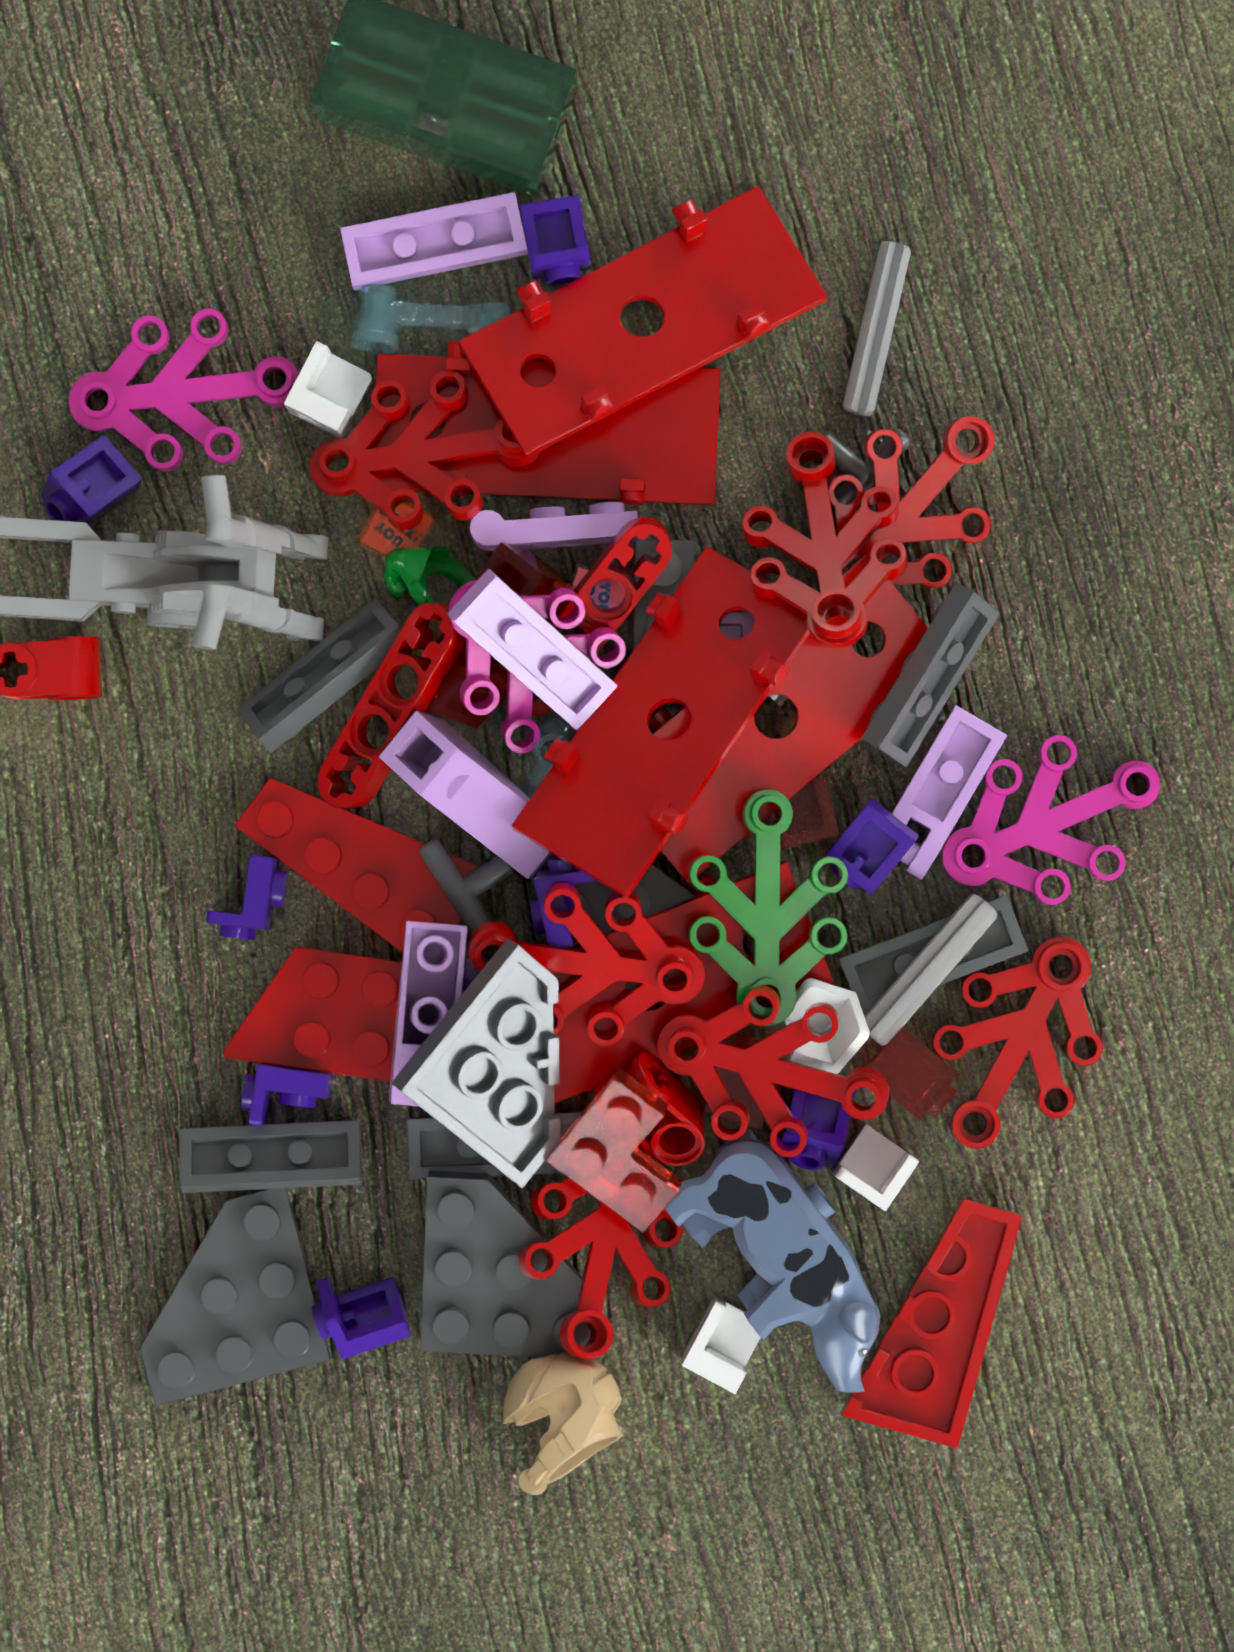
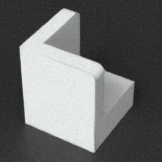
M316 341L284 405L290 414L337 438H343L372 383V376L363 369L331 354L328 346Z
M809 978L797 989L796 1005L790 1016L779 1024L769 1026L770 1033L772 1034L803 1017L806 1009L814 1003L824 1002L832 1005L837 1010L840 1018L835 1036L823 1043L810 1041L781 1058L838 1074L869 1038L870 1032L856 992ZM815 1013L809 1018V1023L815 1031L825 1032L832 1027L831 1019L824 1013Z
M864 1123L831 1173L886 1211L918 1165L919 1160Z
M714 1295L681 1357V1364L683 1367L736 1394L747 1373L745 1366L761 1337L746 1319L744 1310Z

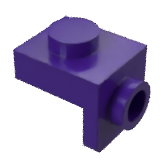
M579 195L520 205L532 279L545 278L547 285L566 284L581 278L580 271L591 270L590 254L587 247Z
M250 855L242 914L207 910L206 922L220 924L219 936L255 940L256 929L271 930L274 906H284L287 892L288 872L278 871L279 859Z
M552 856L547 859L548 866L541 867L534 879L537 898L531 899V914L537 934L546 933L548 945L570 947L574 945L576 938L564 924H557L547 917L544 910L545 893L549 887L556 883L564 882L575 885L591 882L595 879L559 857ZM559 895L552 900L551 905L558 911H567L572 908L574 901L569 896Z
M328 1277L316 1281L321 1303L312 1305L313 1317L322 1340L332 1337L342 1359L411 1336L401 1292L394 1277L339 1296L336 1295Z

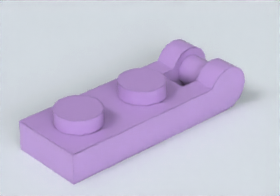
M622 502L589 505V514L565 516V507L534 508L529 510L530 519L504 520L497 512L484 510L480 511L471 520L470 532L475 545L480 550L490 553L610 544L624 525L630 520L638 518L637 511H625V505ZM634 536L630 541L635 542V539L639 540V538Z
M957 705L952 708L891 812L905 825L911 819L929 830L920 845L915 842L900 860L908 865L906 871L920 880L923 879L1007 737L1005 733Z

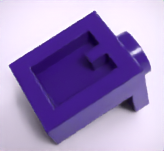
M103 435L50 472L41 493V498L51 520L86 522L91 528L95 519L139 489L143 478L107 437Z
M871 798L843 834L836 839L825 857H835L845 864L848 871L847 886L853 889L862 887L872 895L916 842L919 835ZM832 865L833 873L839 878L838 869L835 865Z
M266 1063L258 1064L256 1075L246 1074L241 1110L250 1111L249 1125L262 1126L266 1124L271 1091L280 1092L279 1103L315 1108L316 1098L326 1099L331 1096L334 1073Z
M794 1089L789 1110L793 1117L798 1118L805 1124L808 1131V1139L805 1148L800 1154L786 1158H789L794 1165L808 1170L834 1169L844 1147L850 1115L844 1111L839 1101ZM856 1090L852 1093L853 1099L855 1098ZM784 1128L780 1141L786 1146H793L800 1142V1136L796 1130Z

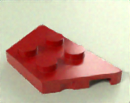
M295 947L225 1047L224 1057L390 1082L402 962Z

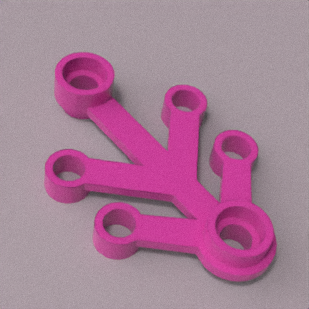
M208 308L198 311L193 316L190 326L192 333L152 383L129 385L150 354L162 352L170 340L169 330L163 321L158 317L148 315L139 318L134 323L131 330L132 341L107 372H91L75 382L69 395V408L74 419L84 428L95 432H104L114 428L145 453L147 461L156 470L169 472L176 469L182 462L183 449L180 443L169 434H156L130 412L132 410L156 408L201 443L211 460L217 464L228 465L235 462L242 452V443L239 436L228 427L216 426L190 404L258 396L268 406L285 407L284 402L299 372L289 360L282 357H269L261 361L254 371L188 378L209 350L221 345L228 336L229 328L223 315L217 310ZM209 318L218 320L220 322V330L216 336L205 338L200 335L199 327L204 320ZM150 325L159 327L161 337L158 342L153 345H145L141 342L140 335L145 327ZM280 370L286 374V382L282 388L271 390L265 386V377L270 371ZM95 391H104L108 394V404L100 411H93L88 406V399ZM223 435L231 437L234 441L232 451L225 456L214 454L212 447L215 439ZM163 442L172 444L174 446L173 458L166 463L157 462L154 458L156 446Z
M478 580L464 584L455 592L449 604V611ZM568 588L557 589L550 595L520 596L544 619H550L554 625L561 629L576 627L581 623L585 615L583 601L574 591ZM562 601H574L573 611L568 616H556V608ZM450 618L455 630L466 638V679L460 687V698L471 713L475 715L489 714L497 707L500 698L497 687L489 678L491 654ZM601 627L595 629L590 634L563 635L599 667H614L624 658L626 651L625 643L611 628ZM606 639L614 640V648L608 655L599 656L596 654V649L602 641ZM508 670L507 718L502 723L501 736L513 752L527 753L538 745L541 736L539 727L532 719L533 691ZM481 686L489 688V694L484 701L479 703L470 701V695L474 689ZM520 725L530 727L529 734L523 740L515 741L511 739V734L516 727Z
M1063 735L1052 736L1046 739L1039 748L1040 765L1017 824L996 833L994 832L1006 796L1019 788L1022 782V772L1020 767L1009 759H1000L990 764L984 775L986 788L971 826L961 828L952 833L943 846L942 863L944 869L954 881L962 885L978 886L992 878H996L1034 893L1036 899L1043 904H1059L1069 896L1071 890L1070 880L1064 872L1058 869H1047L1039 872L1004 855L1027 845L1086 868L1097 880L1111 881L1118 878L1123 873L1126 865L1124 854L1120 849L1113 845L1096 847L1059 831L1118 805L1127 809H1138L1148 806L1158 796L1160 790L1159 776L1156 770L1148 763L1130 761L1114 770L1110 777V783L1049 809L1063 771L1070 768L1077 757L1076 746L1070 738ZM1052 743H1061L1068 750V758L1062 765L1053 764L1047 756L1048 747ZM1004 766L1012 771L1014 780L1009 788L1001 789L994 784L992 775L997 767ZM1132 773H1139L1146 779L1147 788L1140 796L1131 794L1126 787L1127 778ZM970 844L978 846L983 852V861L976 868L968 867L962 860V851ZM1103 851L1113 854L1116 858V868L1108 875L1102 874L1096 867V858ZM1049 875L1057 877L1062 885L1061 893L1053 899L1047 898L1041 891L1042 880Z

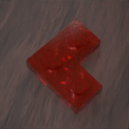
M620 1068L562 1136L560 1142L546 1160V1162L642 1232L649 1227L675 1197L682 1183L681 1179L637 1148L665 1115L669 1104Z

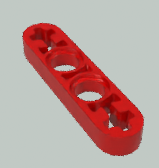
M648 517L630 520L621 528L573 590L585 606L584 618L577 626L582 628L587 634L601 627L611 628L616 631L666 568L671 558L672 545L668 531L661 522ZM652 534L656 536L654 543L658 554L654 558L648 554H644L633 566L634 575L641 578L638 582H634L623 568L611 564V562L618 558L623 567H625L634 554V547L630 540L634 536L644 540ZM603 579H614L624 587L625 596L618 606L610 609L601 608L591 599L590 591L593 585ZM565 600L556 612V616H568L573 611L574 601ZM551 620L548 622V623H550L557 631H559V630L561 629V628L557 627L556 625H554V623H553ZM609 639L602 641L598 645L596 654L600 652ZM533 694L532 716H540L553 710L536 694Z
M423 604L415 608L407 618L320 768L318 789L321 797L327 804L335 808H360L369 804L377 794L391 770L379 756L415 711L425 712L466 641V638L455 630L447 615L449 605ZM431 620L441 621L439 629L445 634L443 641H431L434 635L433 631L428 628ZM412 649L424 650L421 656L412 654ZM408 664L417 673L418 687L416 692L406 699L398 693L395 686V677L400 668ZM375 715L382 716L389 728V736L386 743L378 749L374 748L366 737L367 724ZM363 757L372 760V763L360 762ZM342 771H353L350 780L356 786L354 792H343L346 782L340 777Z

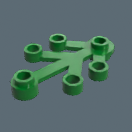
M771 789L754 792L746 799L742 808L744 825L755 835V905L727 877L726 867L717 857L707 855L698 857L689 868L691 884L700 891L708 892L754 939V965L726 940L725 927L716 918L702 916L694 920L688 930L689 942L696 950L708 953L738 984L736 991L737 1004L743 1001L747 993L754 987L771 984L776 988L780 997L781 1007L776 1019L765 1026L779 1024L790 1016L797 1000L795 984L825 954L839 952L847 941V930L842 922L830 917L820 918L811 925L808 934L809 939L779 965V940L826 893H835L841 890L847 882L848 871L845 864L835 857L819 858L812 864L809 876L780 904V834L785 832L790 826L793 811L787 797ZM765 802L774 803L780 812L777 822L770 826L763 824L758 818L759 807ZM704 862L713 863L719 873L717 881L709 886L701 884L697 879V869ZM826 863L835 865L839 872L837 882L829 887L822 885L818 879V871ZM704 923L713 924L718 931V938L711 946H702L696 939V931ZM825 924H832L838 930V940L831 947H823L817 939L818 930ZM756 997L750 1001L752 1010L758 1015H767L773 1010V1006L761 1007Z

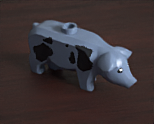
M746 1129L740 1138L728 1140L717 1150V1157L703 1176L685 1179L666 1195L663 1207L678 1226L683 1224L702 1249L714 1234L720 1230L732 1227L734 1238L741 1254L757 1273L737 1295L747 1309L744 1313L746 1319L757 1334L764 1340L778 1326L794 1321H801L809 1325L812 1329L816 1356L835 1389L839 1392H863L865 1390L861 1381V1366L878 1335L880 1311L868 1290L851 1248L829 1219L836 1210L816 1183L806 1188L782 1156L777 1154L769 1144L761 1139H757L751 1130Z

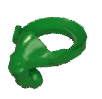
M419 546L409 549L400 547L390 551L385 557L383 577L391 596L398 600L405 590L408 589L418 606L435 603L428 594L426 587L427 577L430 575H443L453 581L458 588L476 580L463 564L449 556V549L447 547Z

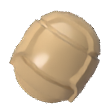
M562 1352L539 1359H531L524 1363L510 1380L503 1406V1424L514 1422L516 1426H520L548 1415L551 1419L548 1431L540 1439L541 1450L536 1456L534 1465L522 1471L519 1476L518 1483L524 1492L531 1495L543 1493L548 1484L561 1479L595 1453L613 1444L623 1436L613 1415L622 1400L619 1387L612 1374L606 1373L607 1368L594 1358L580 1359L571 1356L567 1352Z

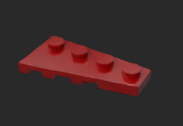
M270 778L234 825L402 953L406 921L460 925L463 921L419 854V848L425 845V843L345 809L335 808L327 804L326 801ZM448 854L463 877L479 867Z
M961 1198L861 1374V1381L865 1391L851 1392L840 1411L841 1416L958 1449L1022 1219L1021 1214Z

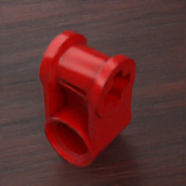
M99 637L49 638L45 641L0 644V669L10 667L11 657H15L17 662L28 667L27 675L17 677V686L12 687L9 680L0 677V695L13 700L48 699L59 701L102 698Z
M645 1052L639 1054L633 1059V1067L613 1083L605 1081L596 1087L595 1098L605 1117L614 1126L626 1131L650 1151L657 1160L666 1165L682 1166L697 1160L703 1153L705 1141L701 1100L693 1091L689 1090L672 1076L664 1065L651 1054Z

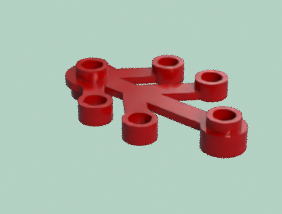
M444 370L432 378L430 382V393L432 396L391 446L371 449L391 421H397L407 414L410 402L402 384L394 380H386L375 386L371 394L372 408L347 438L328 440L314 451L310 459L309 470L314 484L325 494L345 497L356 493L387 514L390 523L395 528L410 530L418 526L423 519L424 510L419 497L409 489L393 491L373 474L397 471L443 502L454 518L470 520L481 511L483 506L478 486L468 479L454 480L432 464L496 454L508 466L523 467L532 463L539 456L540 452L526 459L517 442H510L505 439L509 429L502 418L492 429L430 439L451 411L460 409L468 398V390L463 377L456 371ZM453 384L459 387L458 392L452 397H442L439 395L440 390L446 385ZM396 394L400 396V400L395 406H381V401L387 395ZM342 458L348 460V464L343 470L338 472L329 470V465L335 460ZM461 493H470L474 496L472 502L464 507L454 505L453 501ZM402 503L414 505L413 511L407 516L399 517L394 514L396 507Z
M967 416L952 421L946 427L943 434L942 443L944 449L901 499L897 462L902 453V441L899 435L890 429H878L868 434L863 444V450L866 458L873 464L874 487H887L895 493L898 503V516L890 526L876 528L845 567L853 565L865 554L870 555L873 545L885 538H893L901 543L954 538L965 543H977L987 537L991 528L990 518L985 511L977 507L962 508L955 515L919 517L963 464L980 463L991 454L994 447V433L985 420L975 416ZM963 429L971 431L975 437L974 447L969 452L961 451L956 444V437ZM882 435L888 437L893 446L891 454L885 459L879 458L873 450L874 441ZM837 475L827 483L830 504L834 508L836 536L857 512V506L861 503L862 496L864 495L861 482L852 475ZM842 481L849 482L854 488V497L847 504L839 503L834 495L835 487ZM884 502L875 503L876 512L886 511L890 507ZM972 513L979 518L980 529L976 535L969 537L962 530V521L965 516ZM934 552L924 553L915 562H907V569L901 577L890 581L894 586L920 584L927 588H940L950 580L952 565L943 554ZM886 554L881 556L878 561L881 562ZM931 559H936L942 566V574L934 582L928 581L923 574L925 563ZM892 562V563H882V564L890 565V564H893V563H895V562Z
M805 432L797 435L790 441L786 450V458L791 477L803 484L812 540L778 520L775 511L763 505L754 506L747 510L742 518L744 537L749 544L755 547L772 545L818 575L820 592L788 575L784 564L780 560L771 557L762 558L753 564L750 570L751 584L757 596L763 599L779 597L807 615L809 633L818 643L826 647L842 648L852 645L863 636L868 625L866 603L885 580H894L904 574L907 569V553L905 546L896 539L885 538L879 540L871 548V561L844 588L842 569L876 528H885L895 522L898 516L897 497L887 487L876 486L870 488L862 496L861 507L836 536L827 486V479L831 477L835 470L834 447L825 435L817 432ZM808 461H818L821 463L820 466L815 468L802 467ZM877 502H884L890 506L883 512H874L869 509L871 505ZM759 521H766L771 524L767 530L762 532L751 529V526ZM885 554H894L899 557L898 561L890 565H885L878 561ZM766 573H774L779 576L778 580L771 584H764L759 581V578ZM834 616H843L848 619L847 623L839 626L827 624L828 620Z
M564 882L556 883L546 891L544 910L551 921L557 924H564L584 949L517 941L513 930L506 924L497 921H490L479 925L471 934L469 941V958L478 971H481L489 962L482 955L483 949L489 945L501 947L505 940L509 938L548 971L579 975L558 990L559 1003L553 1004V1013L556 1015V1020L553 1022L555 1035L561 1031L564 1018L615 981L640 983L613 1005H599L589 1013L587 1018L588 1035L594 1043L601 1046H611L617 1043L623 1036L624 1025L658 1001L673 1005L690 1001L701 991L705 980L704 965L699 955L684 945H667L643 915L640 900L633 893L630 894L628 899L617 892L611 894L605 903V918L612 929L618 932H627L644 957L620 954L581 905L579 891L573 885ZM559 895H566L574 901V905L567 911H558L552 907L551 902ZM620 903H627L635 911L630 918L619 919L612 914L613 908ZM670 969H680L686 974L685 979L678 984H670L663 977ZM601 1018H610L617 1024L615 1029L608 1033L599 1032L594 1025Z
M1068 937L1047 939L1036 948L1031 963L990 975L984 972H973L963 979L960 986L961 997L965 1003L976 1008H984L991 1005L997 995L1030 987L1035 988L1025 1007L1021 1010L962 1027L954 1024H945L937 1028L932 1036L934 1052L946 1060H957L963 1057L967 1050L1006 1039L974 1100L964 1101L952 1113L950 1120L951 1131L961 1144L969 1148L981 1149L989 1146L996 1140L1001 1128L1000 1118L996 1110L1028 1051L1040 1088L1036 1095L1038 1109L1044 1115L1051 1118H1062L1072 1110L1074 1095L1071 1089L1063 1083L1045 1021L1057 999L1070 1034L1064 1045L1068 1059L1075 1064L1089 1066L1096 1063L1103 1052V1044L1100 1037L1092 1031L1080 990L1089 979L1091 961L1086 949L1076 940ZM1057 955L1065 956L1070 962V971L1063 978H1056L1049 969L1050 961ZM982 978L989 984L990 992L985 1000L977 1002L970 997L968 988L973 980ZM947 1031H955L961 1038L960 1048L952 1054L945 1053L940 1047V1038ZM1081 1036L1089 1037L1094 1044L1092 1055L1086 1059L1078 1058L1073 1051L1074 1042ZM1058 1088L1065 1095V1104L1058 1111H1050L1045 1105V1096L1051 1089ZM971 1112H979L985 1120L983 1130L975 1135L968 1134L963 1127L964 1118Z
M768 986L752 988L743 1001L707 1021L696 1015L689 1014L680 1015L668 1021L658 1037L657 1049L659 1057L663 1064L672 1072L679 1075L692 1076L713 1112L711 1126L714 1133L721 1139L730 1141L740 1138L745 1133L750 1118L747 1108L742 1103L732 1100L715 1066L739 1073L772 1130L770 1134L771 1147L777 1154L783 1157H794L803 1151L808 1139V1131L801 1120L793 1117L774 1083L839 1101L848 1115L859 1120L873 1119L879 1116L887 1106L890 1093L889 1084L885 1076L876 1069L860 1067L852 1070L848 1075L842 1076L781 1058L810 1041L823 1043L835 1036L840 1018L837 1010L828 1003L818 1002L812 1004L806 1009L803 1017L746 1048L722 1042V1040L750 1023L757 1026H765L776 1019L781 1007V1001L777 992ZM764 996L771 1001L773 1010L767 1015H758L752 1010L750 1001L754 997ZM815 1013H824L831 1019L832 1027L825 1032L815 1031L809 1023V1018ZM682 1037L692 1038L698 1045V1052L692 1056L681 1054L677 1049V1040ZM860 1087H866L874 1093L875 1101L871 1105L861 1106L854 1101L852 1097L853 1091ZM725 1111L737 1113L741 1118V1125L736 1129L725 1128L720 1122V1114ZM783 1128H792L798 1132L800 1142L793 1146H786L779 1140L778 1132Z
M617 1127L611 1128L599 1136L593 1147L592 1162L559 1183H548L539 1186L534 1191L531 1199L533 1211L538 1217L545 1220L560 1219L568 1214L572 1207V1201L603 1184L598 1208L547 1242H536L526 1245L518 1257L519 1268L525 1276L531 1279H545L557 1271L559 1263L590 1243L576 1311L566 1316L559 1332L560 1342L564 1350L571 1356L580 1359L600 1357L607 1352L612 1344L613 1328L611 1322L602 1313L615 1251L632 1278L630 1295L638 1305L643 1307L659 1306L670 1295L671 1287L668 1278L662 1272L656 1271L623 1214L627 1192L645 1217L642 1234L650 1246L655 1248L672 1247L680 1241L683 1234L682 1224L678 1226L663 1207L662 1199L647 1175L652 1160L651 1152L626 1131L620 1130ZM617 1146L624 1148L628 1155L627 1163L623 1168L617 1167L612 1159V1153ZM549 1190L556 1192L560 1199L559 1208L554 1213L548 1211L544 1205V1196ZM661 1218L667 1221L670 1227V1234L665 1241L660 1240L655 1233V1225ZM537 1249L543 1251L547 1258L546 1267L541 1272L536 1271L531 1265V1256ZM649 1277L655 1280L658 1287L657 1294L652 1300L646 1298L642 1290L644 1281ZM580 1323H584L590 1331L589 1340L583 1346L579 1345L574 1338V1330Z

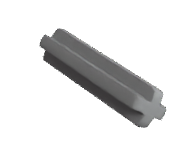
M883 241L878 249L842 405L843 410L854 415L871 416L875 410L911 254L910 247L901 243Z
M976 894L969 895L864 1016L870 1032L869 1037L876 1043L885 1046L893 1039L996 920L997 912L987 901Z

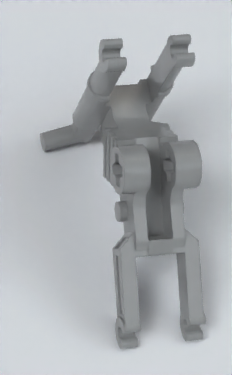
M224 475L201 477L207 520L206 535L185 531H153L151 543L140 542L139 534L116 533L115 541H102L86 522L11 518L0 515V538L72 543L69 600L0 596V617L84 622L102 605L111 606V612L135 614L137 607L147 609L146 625L174 629H195L192 646L201 649L216 650L224 618L258 627L266 632L286 634L287 640L301 641V639L323 641L324 618L278 607L279 598L274 597L276 554H282L298 560H306V558L327 560L329 537L299 534L284 526L271 525L243 515L231 517L227 481Z

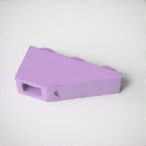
M415 711L379 756L420 796L527 879L531 880L552 853L515 832L511 827L530 798L445 720Z
M406 921L389 1090L390 1104L419 1106L392 1085L391 1082L462 995L467 926Z

